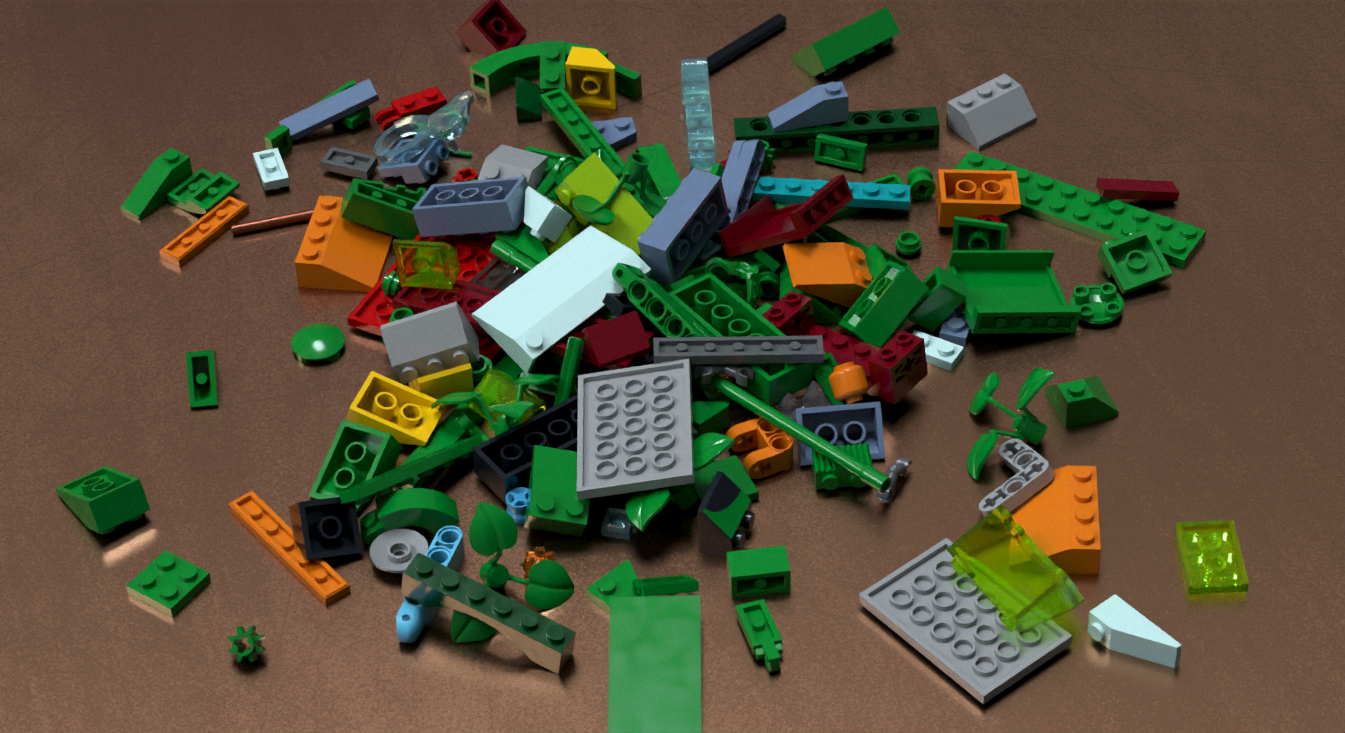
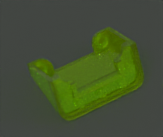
M1002 503L946 549L953 558L949 562L960 576L966 573L1003 616L999 620L1010 633L1014 630L1022 633L1077 608L1085 601L1070 577L1062 568L1056 566L1027 535L1025 530L1014 521L1011 513Z

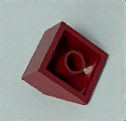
M488 0L475 10L455 34L470 51L489 56L514 47L527 31L500 0Z

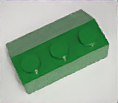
M889 260L838 324L860 341L882 348L891 340L892 337L890 335L895 329L905 324L909 317L908 313L912 308L922 303L926 297L925 292L929 287L907 268Z

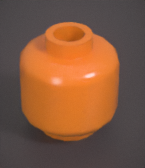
M854 361L833 367V373L829 375L828 379L834 398L838 401L846 400L847 404L862 401V395L869 390V384L863 367L855 365Z

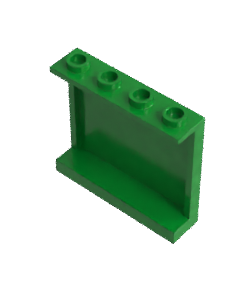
M952 250L946 271L962 278L964 281L967 297L961 308L972 334L1076 332L1082 311L1079 305H1068L1051 268L1054 250Z

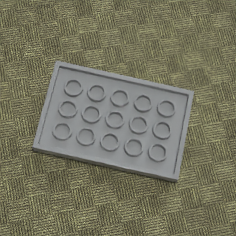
M689 358L578 375L577 494L579 500L695 483L692 379Z
M948 538L937 543L859 594V603L982 704H985L1072 644L1071 634Z

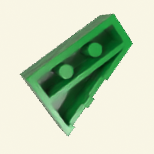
M353 178L341 202L342 218L352 223L371 227L375 231L386 232L403 240L413 241L418 236L419 230L412 209L426 193V188L419 187L417 191L405 190V185L397 184L396 188L383 187V182Z

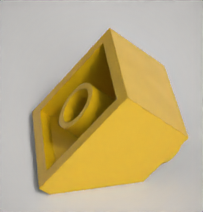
M572 46L565 63L568 95L580 106L616 109L615 66L597 49Z

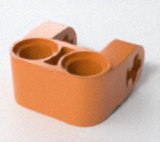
M760 417L739 423L727 431L726 436L733 438L736 442L731 446L733 451L744 452L757 447L758 450L748 454L743 461V467L752 479H761L788 470L793 466L792 437Z

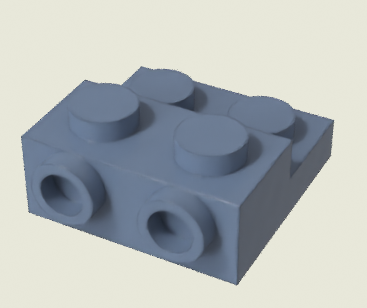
M442 136L400 140L377 170L381 177L393 176L397 178L402 176L406 184H423L430 180L431 176L436 175L438 167L449 158V149Z

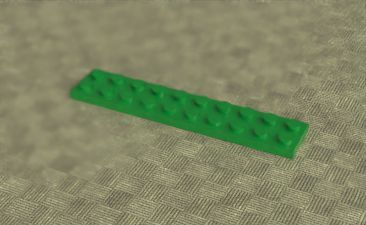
M969 151L954 169L1016 171L1021 206L1020 209L1015 211L1105 242L1111 239L1119 240L1125 238L1126 235L1136 230L1141 232L1149 229L1167 263L1180 268L1186 266L1206 237V230L1123 203L1119 200L1102 198L1098 193Z

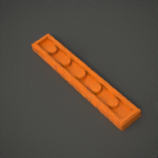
M253 490L228 503L230 512L326 606L351 592L350 585L323 558L305 561L293 536L292 528Z

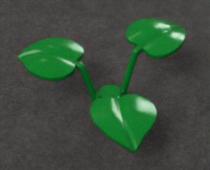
M600 148L595 153L618 178V184L603 204L588 195H578L572 202L574 209L588 221L597 225H609L614 221L615 214L607 209V207L625 182L630 185H636L637 182L641 181L640 199L644 201L642 207L652 217L663 209L667 200L654 193L648 192L645 194L648 175L644 173L650 162L644 155L636 152L631 153L625 166L621 169Z
M1039 367L1028 375L1018 392L1019 399L1016 405V409L1023 411L1025 415L1015 414L991 397L1000 382L999 376L996 373L992 372L985 378L982 387L976 392L971 401L970 413L973 415L979 414L987 402H990L1014 419L1012 428L1015 429V433L991 429L988 435L983 433L977 439L968 454L966 462L967 470L973 478L979 480L980 470L993 450L998 436L1017 438L1022 441L1026 439L1034 445H1037L1043 439L1047 431V425L1038 421V417L1027 409V405L1040 389L1056 375L1054 372Z
M532 374L515 379L513 384L518 385L516 402L509 404H497L487 407L482 398V393L464 391L451 393L438 399L431 405V409L439 404L478 403L489 422L490 430H495V436L518 425L519 420L522 419L524 414L536 406L535 402L521 401L522 392L530 385H540L550 381L558 383L560 375ZM489 411L504 415L496 417V422H494Z
M714 432L697 437L693 441L694 471L703 469L736 443L733 438ZM695 483L634 492L626 503V513L629 520L639 530L644 531L649 521L664 508L669 499L680 510L692 507L698 498L691 487Z
M485 502L478 503L468 531L470 546L475 552L483 556H492L497 552L493 558L489 559V562L484 563L480 568L479 575L485 583L484 586L490 589L492 586L498 588L504 586L507 581L528 585L524 598L528 604L537 609H552L566 602L574 592L575 586L565 568L558 562L548 559L536 562L529 570V580L509 575L508 569L504 565L497 563L503 555L502 549H510L516 544L518 538L517 525L513 518L498 506ZM453 611L451 635L455 642L482 641L491 637L497 630L480 619L463 612Z

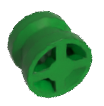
M916 167L908 173L907 182L910 185V194L913 198L924 200L934 194L936 188L930 169Z

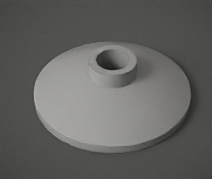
M389 530L379 535L372 542L370 558L373 564L383 571L403 573L418 552L423 555L426 554L428 543L423 535L414 530Z

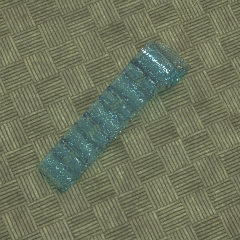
M707 57L681 59L682 104L685 105L690 172L693 168L710 172L712 165L716 164Z

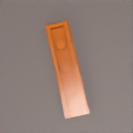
M228 196L159 251L160 258L181 267L230 228L231 225L250 212L249 205Z

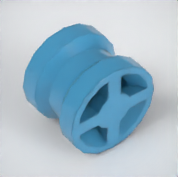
M525 487L513 488L508 491L505 498L507 513L517 524H524L528 497V488Z

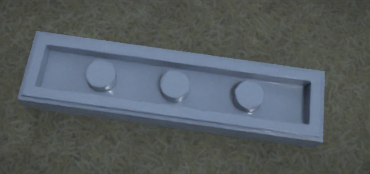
M367 79L279 121L280 126L283 124L290 129L291 142L380 99L370 79Z

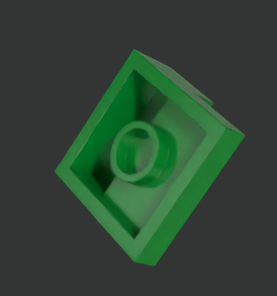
M1149 229L1141 232L1139 230L1133 231L1126 235L1125 238L1119 240H1108L1102 244L1098 253V258L1108 277L1114 278L1122 295L1169 279L1173 274Z

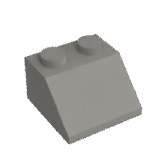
M501 144L485 158L477 180L526 176L529 187L536 190L540 185L549 157Z

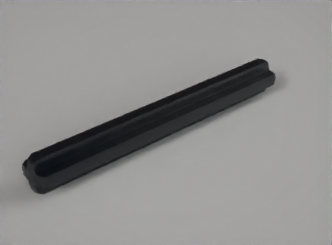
M779 13L697 63L695 65V73L699 74L700 77L711 73L785 27L787 24L786 17Z

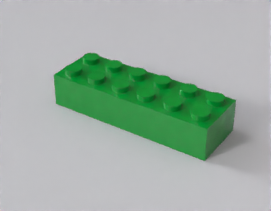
M711 272L668 293L712 337L786 336ZM680 323L678 329L682 331L683 326ZM813 363L731 364L738 368L750 367L755 371L754 380L748 379L747 386L745 387L769 406L813 384Z

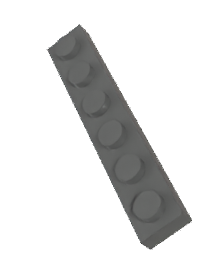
M822 335L653 338L654 364L688 358L690 364L824 363Z

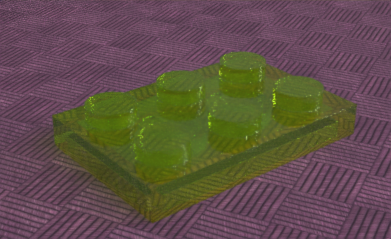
M1234 520L1175 522L1174 534L1188 595L1248 592L1249 581Z

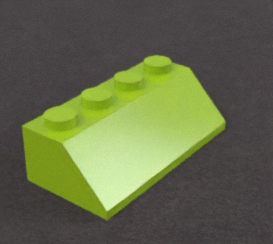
M594 152L562 181L555 190V193L560 201L573 212L580 224L586 228L593 226L632 249L642 258L637 241L641 233L645 232L650 226L653 219L624 185H622L607 209L615 214L614 221L609 225H597L588 221L572 205L573 199L578 195L591 196L603 204L619 182L618 178Z

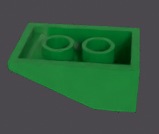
M342 420L309 497L315 500L339 497V492L394 469L403 446L390 433ZM368 502L357 505V512L360 513Z
M534 445L524 528L581 537L587 526L590 498L582 500L578 498L577 452Z
M108 466L99 468L55 488L57 494L86 527L100 534L113 532L117 529V525L125 521H136L142 517L143 513L150 510L140 479Z

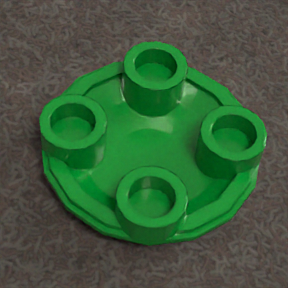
M1112 283L1089 286L1078 285L1073 289V295L1070 298V305H1079L1082 311L1080 320L1090 324L1113 322L1120 317L1124 310V301L1120 294L1116 292V286Z
M317 323L308 325L294 334L291 346L299 362L306 363L311 360L318 361L324 359L335 361L340 357V350L344 346L345 337L338 327L331 324Z

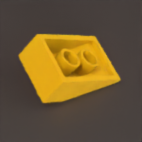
M371 371L349 407L346 421L390 433L400 444L426 446L448 404H439L431 409V405L437 399Z

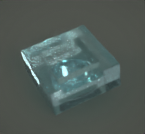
M608 507L601 525V535L629 540L635 525L629 520L626 510Z

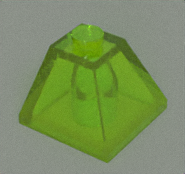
M393 240L392 244L400 286L452 289L460 272L457 248L446 242Z

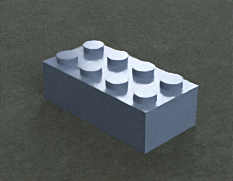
M693 168L689 175L682 180L676 192L668 198L663 209L654 216L650 226L645 232L641 233L637 242L642 260L651 268L648 278L667 285L678 281L727 217L729 211L721 177Z
M526 176L432 184L412 209L420 236L440 238L445 235H455L460 237L469 233L485 235L494 231L509 233L516 230L524 219L525 190L529 186Z

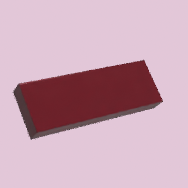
M1097 178L1096 187L1102 198L1178 201L1179 191L1173 181Z

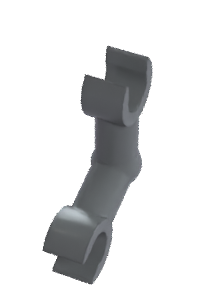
M731 364L698 365L694 368V378L702 376L701 384L705 385L712 381V377L726 374L736 378L737 384L747 386L748 379L754 380L755 371L750 367L738 368Z
M900 457L896 464H891L888 467L886 476L891 478V485L885 493L877 491L876 497L880 501L888 504L891 502L898 476L905 478L909 476L906 471L912 460Z

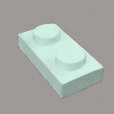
M278 148L253 153L254 162L265 191L290 185L289 176Z
M914 330L912 333L915 336L924 338L926 362L952 371L964 356L963 346L918 330Z

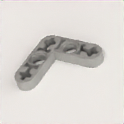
M1010 439L999 448V454L1004 463L1016 474L984 497L979 503V509L986 521L994 522L1003 518L1049 484L1054 478L1055 473L1048 461L1020 439Z

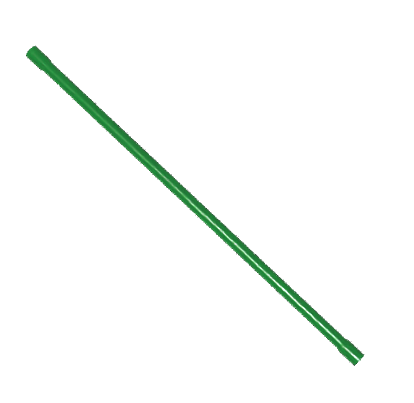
M496 240L491 246L490 251L493 255L508 264L516 266L525 273L538 265L501 240ZM604 306L594 314L604 320L616 318L610 313L611 309L607 306ZM691 364V375L694 376V368L698 365ZM720 375L712 377V381L707 384L859 477L862 482L880 493H885L890 487L891 478L855 459Z

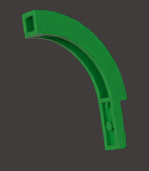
M540 43L508 48L476 62L469 67L471 88L490 96L500 88L515 82V77L524 79L539 76ZM565 43L567 49V58L572 46L597 49L585 45ZM597 49L608 59V52ZM611 62L615 66L616 91L634 99L642 95L641 74Z

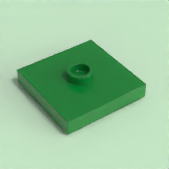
M736 455L712 462L703 469L694 471L695 484L691 487L697 494L699 505L704 499L717 471L723 472L751 501L759 499L758 489Z

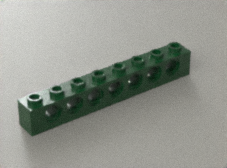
M936 107L848 112V121L780 132L773 131L768 116L734 118V141L764 140L769 143V149H775V155L815 153L816 137L820 133L868 144V149L939 145L940 125Z

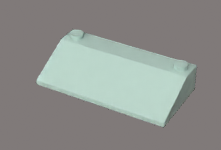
M589 226L472 313V317L519 367L528 374L532 371L536 359L605 306L602 301L606 293L621 294L624 292L612 277V270L618 262L639 268L647 277L651 268L632 249L593 226Z

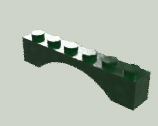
M419 552L403 572L402 595L425 607L453 609L482 620L513 641L531 661L559 674L573 653L576 637L575 631Z

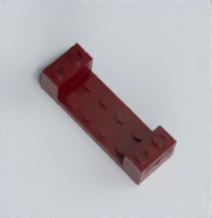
M789 291L762 315L786 336L822 335L824 352L826 354L831 353L838 365L854 361L855 365L863 367L869 384V390L866 394L892 404L900 401L928 374L924 338L900 331L885 346L878 348L816 325L812 298Z

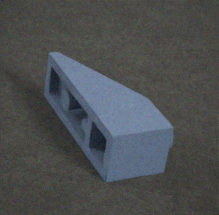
M842 81L817 85L769 112L768 119L774 132L848 121V94Z

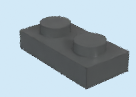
M331 147L320 161L321 169L368 180L378 166V157Z

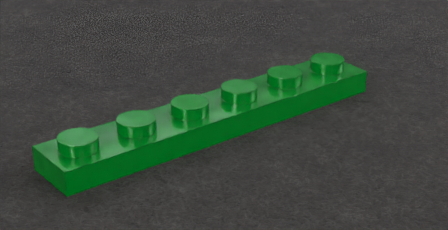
M479 435L462 439L338 493L341 503L354 501L355 506L364 504L372 500L370 495L374 493L376 496H381L392 492V486L397 484V487H401L414 482L413 476L418 475V478H422L435 473L433 468L436 466L439 469L454 465V459L457 457L459 460L472 457V448L483 443L482 437Z

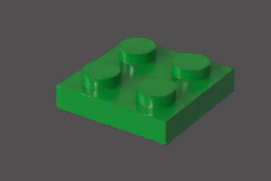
M165 550L128 583L126 588L129 595L173 617L211 581L209 572Z

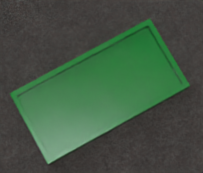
M700 595L610 597L608 733H702Z

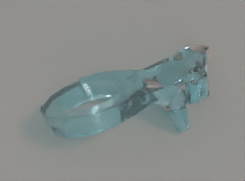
M465 91L458 94L451 102L432 115H412L393 122L394 125L384 131L377 139L373 152L384 165L404 163L418 155L437 139L445 141L454 153L459 152L460 149L454 138L462 136L466 132V126L470 123V108L475 102L473 93ZM417 134L404 146L390 150V147L401 138Z

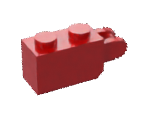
M437 86L427 88L424 91L391 101V107L380 110L376 113L374 119L377 124L381 125L383 132L391 134V132L401 131L403 135L410 137L414 135V127H418L419 123H429L449 117L447 99ZM448 122V123H445V124H442V125H438V126L432 127V128H437V127H440V126L449 124V122Z

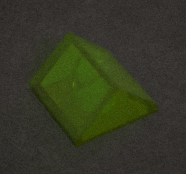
M489 369L474 392L482 393V398L487 407L497 404H509L516 402L518 385L513 384L514 379L504 372ZM527 388L522 392L521 401L535 402L536 406L524 414L522 419L519 420V424L530 419L545 403L544 400ZM475 402L467 403L468 407L487 419L480 404ZM489 411L494 422H496V417L504 415Z

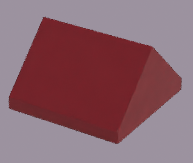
M637 310L589 326L577 335L578 338L584 340V349L599 369L651 352V347Z

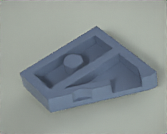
M632 117L591 122L614 151L622 145H628L637 140Z

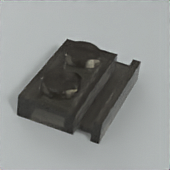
M496 256L468 283L502 292L526 273Z

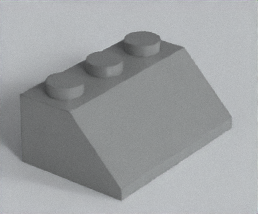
M1005 73L947 102L946 126L978 150L1037 121V116L1022 85Z
M457 302L381 325L380 330L391 366L403 384L423 376L479 361V337Z

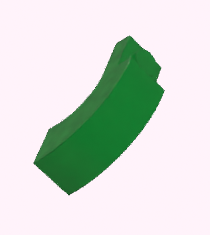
M406 488L381 495L376 498L377 508L359 518L361 539L368 545L372 544L382 533L405 526L423 527L436 535L439 529L459 523L456 501L441 492L425 488Z

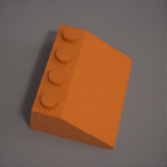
M319 196L294 262L298 287L369 292L381 278L395 236L383 231H375L371 227L352 223L342 218L341 202L344 197Z
M1064 466L1053 470L1055 473L1054 478L1049 484L1008 513L1009 572L1099 574L1101 545L1096 466Z

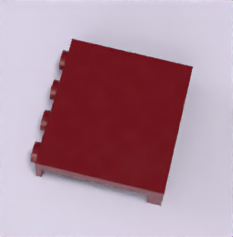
M845 175L834 177L805 202L774 209L770 196H764L718 233L721 245L725 249L728 258L811 235L854 199Z

